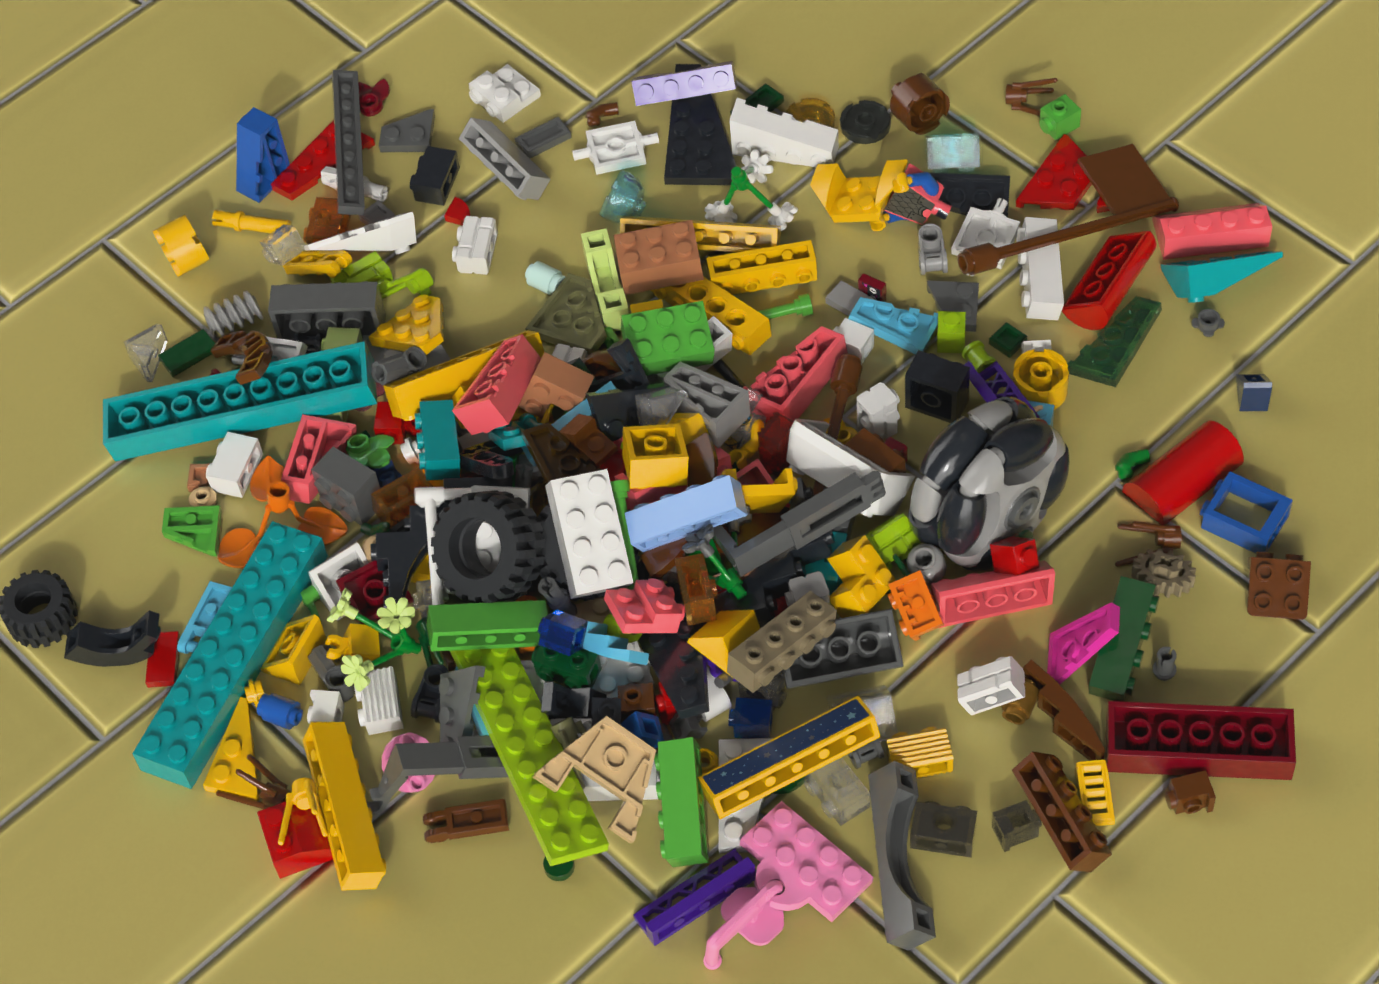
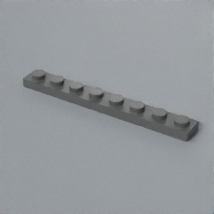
M333 70L332 89L338 214L364 215L365 202L358 71Z

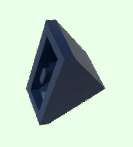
M1236 374L1239 412L1268 411L1272 381L1265 374Z

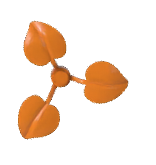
M268 455L257 466L250 481L252 496L258 501H267L259 532L255 536L251 530L246 528H236L229 531L221 540L218 560L229 567L244 568L259 544L260 539L263 537L271 511L283 513L290 508L296 520L301 523L298 526V530L322 537L325 546L345 536L348 528L337 514L323 507H310L305 511L304 518L301 517L295 507V502L290 500L289 486L281 481L285 467Z

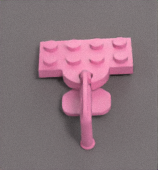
M781 801L740 839V846L760 862L756 870L755 887L738 888L722 903L721 915L726 922L708 938L703 960L704 965L711 970L720 967L722 963V958L719 954L720 949L737 933H740L754 945L761 946L770 943L784 928L783 910L799 909L809 903L829 921L833 922L872 884L874 877Z

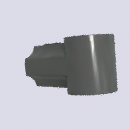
M410 347L402 353L374 362L371 375L374 381L382 386L417 373L426 366V354L419 347Z
M319 645L308 656L309 662L328 691H338L343 702L349 701L355 694L354 684L350 687L345 684L344 679L348 674H344L341 671L342 663L339 658L329 659L326 657L331 646Z

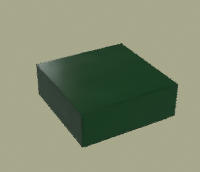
M1006 322L989 338V345L1011 358L1021 348L1022 342L1027 341L1028 336Z

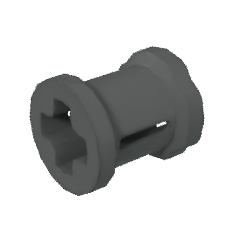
M876 739L849 753L848 756L853 766L858 769L861 768L862 763L876 757L879 759L884 758V751L879 739Z

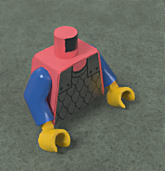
M909 163L905 171L899 173L897 179L892 180L893 192L884 209L885 214L882 213L879 221H870V226L873 231H881L886 227L885 221L892 223L900 220H908L922 225L925 224L930 214L945 220L952 206L939 200L944 189L943 185L936 181L929 172H923Z

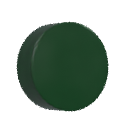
M546 856L543 861L546 875L554 881L568 879L575 869L574 860L554 866L549 865Z

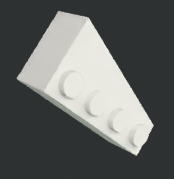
M736 99L730 117L733 155L741 157L748 155L750 157L753 150H758L760 157L768 154L770 161L815 168L818 164H834L839 148L838 129L809 120L800 122L792 117L793 115L783 112L781 116L768 112V107L758 104L757 108L746 105V100Z

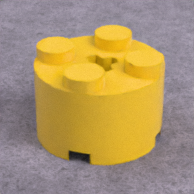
M186 215L178 217L152 231L160 245L165 243L161 248L168 261L175 260L171 263V266L177 277L210 260Z
M1035 349L1028 350L1015 361L1013 383L1028 401L1053 404L1055 410L1064 403L1067 397L1069 382L1068 364L1063 356L1053 350L1044 349V352H1034Z

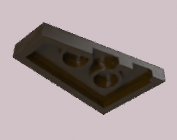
M549 422L522 431V438L546 484L551 480L602 470L601 468L597 469L591 464L590 458L584 453L580 454L571 446L570 441Z

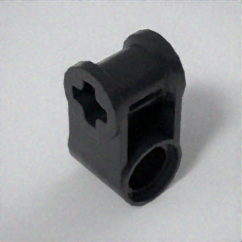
M433 664L425 670L419 689L412 701V718L426 717L434 719L436 723L440 724L439 684L435 685L434 683L440 680V674L449 672L444 665Z

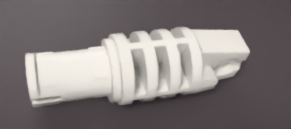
M325 166L321 171V181L337 191L336 168ZM363 176L364 196L384 202L388 196L387 186L372 183L366 176Z

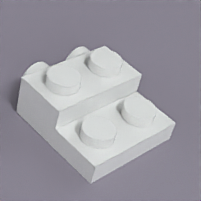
M508 64L494 74L487 70L468 83L471 100L475 104L483 106L490 116L496 117L502 123L541 96L538 87Z

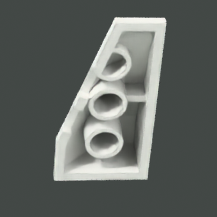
M413 212L402 213L304 245L305 251L395 250L396 254L411 250L409 245L417 243Z

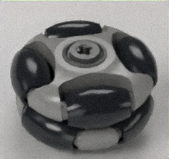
M1000 397L994 401L982 404L967 413L969 415L968 418L961 416L940 432L930 445L922 461L919 472L924 476L916 478L912 490L908 513V522L912 533L923 544H932L939 549H943L953 562L967 570L977 571L994 567L990 544L1011 536L1017 537L1025 529L1033 532L1045 517L1047 509L1062 493L1068 477L1070 465L1069 449L1059 432L1045 420L1037 418L1025 402L1014 397Z

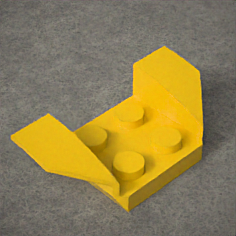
M887 160L881 176L846 178L838 163L818 164L810 186L834 223L879 221L893 192L892 180L897 179V175L905 171L908 160Z

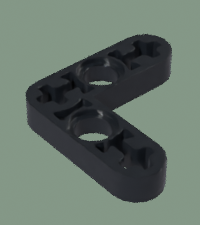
M492 440L460 450V468L491 479H505L515 474L513 460L509 456L524 451L521 447L504 451Z

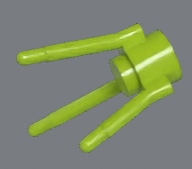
M419 268L413 273L389 282L387 286L393 288L382 293L381 298L384 299L406 287L412 294L430 295L432 292L429 288L433 286L434 282L425 268Z

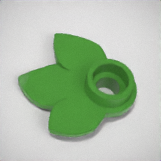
M356 434L348 439L346 451L351 458L365 466L381 468L390 463L391 456L386 449L395 440L383 434L368 438L365 434Z

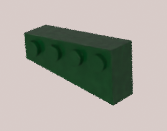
M1123 576L1120 577L1113 601L1115 605L1120 607L1119 633L1098 652L1089 683V694L1119 702H1124L1126 695L1132 696L1136 678H1133L1132 675L1135 667L1140 668L1144 655L1141 646L1143 640H1148L1152 627V623H1149L1152 613H1156L1160 596L1155 595L1156 585Z

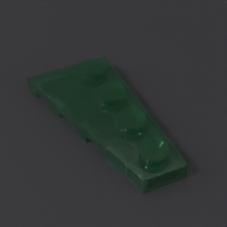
M1136 296L1114 317V322L1108 328L1104 327L1098 333V338L1091 345H1085L1080 350V355L1074 361L1070 360L1067 363L1069 374L1117 387L1161 313V302Z

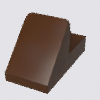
M578 414L559 431L570 441L571 446L580 454L584 453L588 456L590 463L597 469L618 451L617 445L597 428L595 418L592 416Z

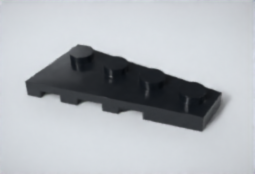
M929 172L936 181L943 185L944 189L939 200L951 205V212L967 216L970 207L992 211L997 199L1001 198L1002 201L1004 199L1008 203L1003 212L1008 217L1010 176Z

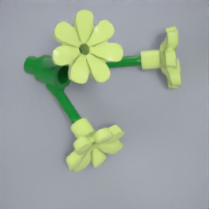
M345 587L337 607H332L326 621L332 623L343 615L352 620L356 618L391 639L390 645L393 649L391 652L372 661L367 660L363 662L362 657L358 654L342 657L344 664L341 665V671L344 674H348L344 679L345 684L348 687L354 684L355 689L360 692L370 684L371 680L367 673L373 671L375 666L404 653L419 654L422 646L420 643L415 642L414 638L410 637L406 631V628L412 624L410 618L415 616V608L412 606L408 607L407 598H400L398 603L392 597L385 600L387 608L381 607L377 610V615L381 618L377 624L358 613V609L349 605L352 592Z

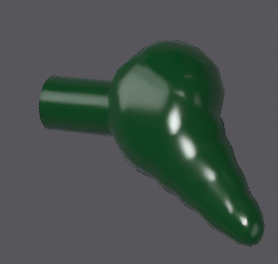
M387 521L374 525L363 523L360 531L365 535L372 536L376 533L390 532L391 526Z

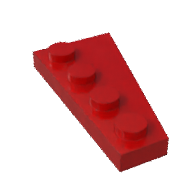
M334 120L271 183L273 191L290 200H294L318 184V179L321 178V171L325 166L336 168ZM361 132L362 150L364 148L369 150L375 146L374 138Z

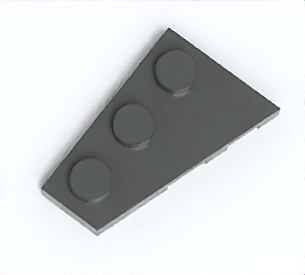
M472 666L440 674L439 742H454L456 737L472 736L474 723L471 720L473 705L478 704L480 693L476 692L478 678L484 677V666Z

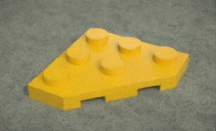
M425 294L417 296L409 306L397 311L392 319L387 323L379 325L377 330L368 336L371 345L398 351H406L408 348L416 346L427 355L444 342L442 329H444V318L442 316L444 306L441 299Z

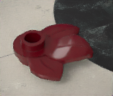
M382 79L374 87L358 82L360 113L367 117L377 115L382 111L383 101L390 93L388 82Z

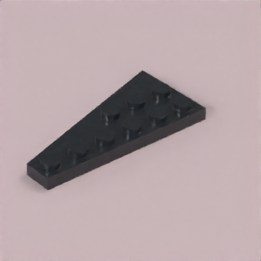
M676 64L675 72L700 68L701 64ZM705 94L672 100L664 173L665 185H731V170L737 166L712 95Z
M697 577L667 586L674 589V600L677 604H683L685 610L684 619L680 621L678 632L642 633L638 639L644 653H649L648 660L681 719L709 712L706 657L687 643L689 638L704 626L701 584Z

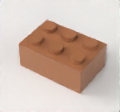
M692 220L614 235L619 271L625 295L704 280Z

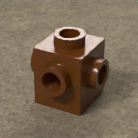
M631 682L626 685L617 686L618 697L615 698L621 699V723L635 711L656 716L653 682L641 684Z

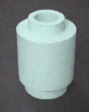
M540 261L530 264L525 272L527 284L548 295H552L565 278L561 271Z

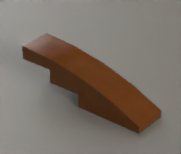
M1030 660L1023 667L1025 678L1033 681L1039 690L1037 707L1054 719L1053 733L1088 760H1104L1105 748L1082 710L1053 677L1034 661Z

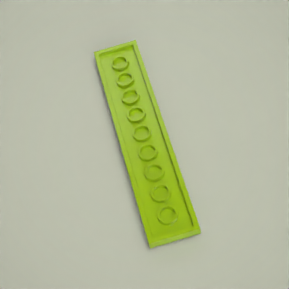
M494 648L450 651L459 670L472 666L485 667L484 677L478 678L476 692L480 693V698L475 706L549 865L554 866L608 851V840L573 768L557 792H553L532 777L535 772L563 751V748L550 728L552 725L547 715L541 712L542 704L515 649Z

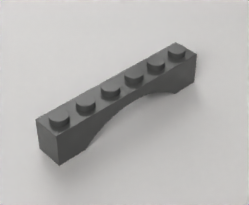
M893 761L868 775L869 793L871 797L886 941L894 946L910 950L936 938L933 909L922 899L916 890L910 876L907 861L908 830L912 813L919 797L916 770Z

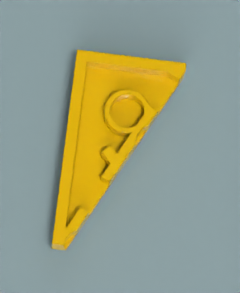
M239 698L203 786L205 791L216 793V791L220 790L259 801L258 788L236 774V770L240 769L254 778L257 777V768L247 759L249 754L255 758L250 724L251 714L247 698Z

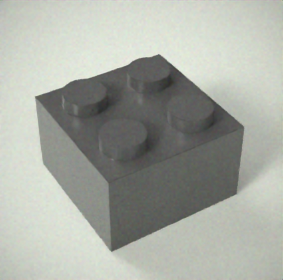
M332 447L311 469L315 480L314 485L320 495V502L328 509L334 508L339 511L349 522L355 521L360 525L367 523L385 504L376 472L335 447Z

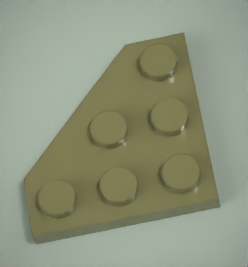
M570 273L567 274L525 328L526 331L539 332L540 339L556 345H568L571 348H582L587 351L588 355L597 351L607 339L591 281Z

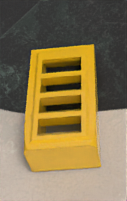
M1106 760L1077 762L1075 765V778L1079 799L1089 810L1106 809V813L1092 814V820L1096 826L1114 825L1115 817ZM1101 785L1102 787L1086 789V786ZM1100 797H1103V798H1104V800H1099V801H1089V802L1087 801V799H1090V798H1100Z

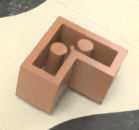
M544 352L518 407L542 419L551 403L569 412L584 400L585 393H587L595 376Z

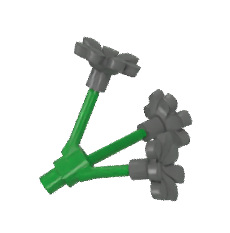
M746 506L747 516L722 524L723 526H728V534L731 535L737 546V535L740 534V526L752 521V514H750V507ZM708 524L706 527L700 528L696 532V536L689 534L685 538L688 543L682 547L684 551L682 554L683 558L663 575V581L669 582L671 585L678 583L679 579L683 576L689 578L694 576L717 584L724 589L726 588L738 600L745 597L747 592L742 586L743 581L740 579V575L733 566L726 570L715 556V550L709 544L710 539L715 536L713 525ZM700 550L705 558L709 557L721 573L719 578L694 570V567L689 565V558L685 557V553L690 554Z

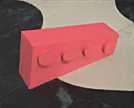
M821 326L795 346L796 350L792 354L782 356L777 360V365L767 373L763 371L755 378L756 382L750 387L744 386L743 388L749 391L750 413L752 417L761 419L763 422L788 432L794 420L800 418L832 378L836 361L840 359L841 355L848 354L844 335Z

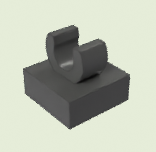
M676 712L669 722L674 738H702L708 731L707 727H700L699 725L703 716L699 714L681 719Z

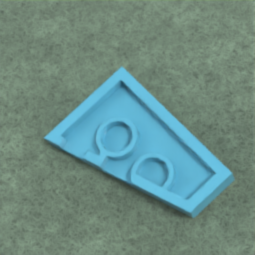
M863 297L859 298L848 318L874 329V335L915 355L918 350L924 352L938 327V313L934 312L933 316L919 313L920 309L911 307L909 311L894 308L892 303Z

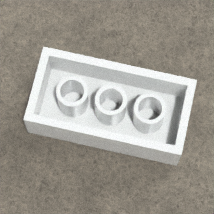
M604 469L555 479L545 485L571 599L606 592V589L625 588L633 584L608 470Z

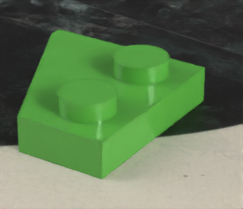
M219 505L164 508L162 525L164 538L210 556H217L222 515Z

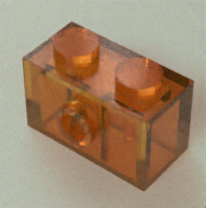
M316 197L314 208L311 207L309 210L310 222L308 227L304 229V242L310 244L347 232L351 215L338 214L337 198Z
M697 554L674 559L687 625L717 620L714 597L718 596L715 579L709 580L704 555Z

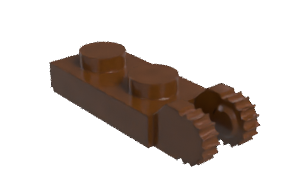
M505 799L452 806L446 807L445 810L424 814V825L439 826L447 823L446 827L424 832V838L428 843L444 842L448 838L452 840L509 831Z

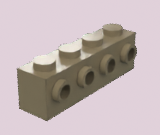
M810 590L729 652L727 673L752 693L761 686H767L775 675L783 669H789L798 657L803 653H809L817 642L823 638H828L834 632L837 610Z

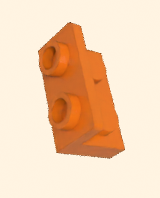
M921 570L888 584L891 593L887 595L893 609H899L902 619L898 622L905 637L909 635L910 638L917 641L921 639V635L944 626V622Z

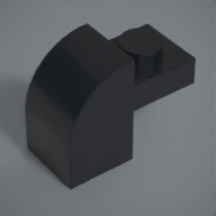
M555 682L544 683L541 697V712L548 714L549 720L571 716L572 718H591L592 697L607 698V695L593 688L569 689Z

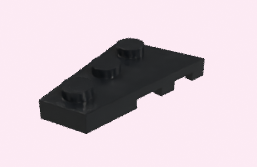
M666 383L636 386L634 389L627 390L613 389L605 393H585L597 428L612 442L623 437V427L646 426L677 411L671 387Z

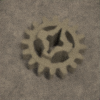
M1159 548L1157 552L1148 549L1146 555L1139 553L1138 558H1134L1131 578L1156 585L1155 595L1157 596L1160 593H1164L1166 598H1170L1171 594L1181 597L1182 592L1188 594L1190 588L1194 587L1196 568L1191 567L1192 561H1183L1184 555H1173L1172 550L1168 553H1163V550Z

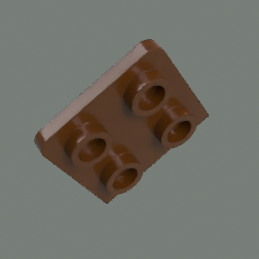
M1256 552V557H1248V569H1250L1248 614L1261 617L1305 619L1308 612L1311 561H1303V555L1286 554L1285 559H1273L1274 553Z

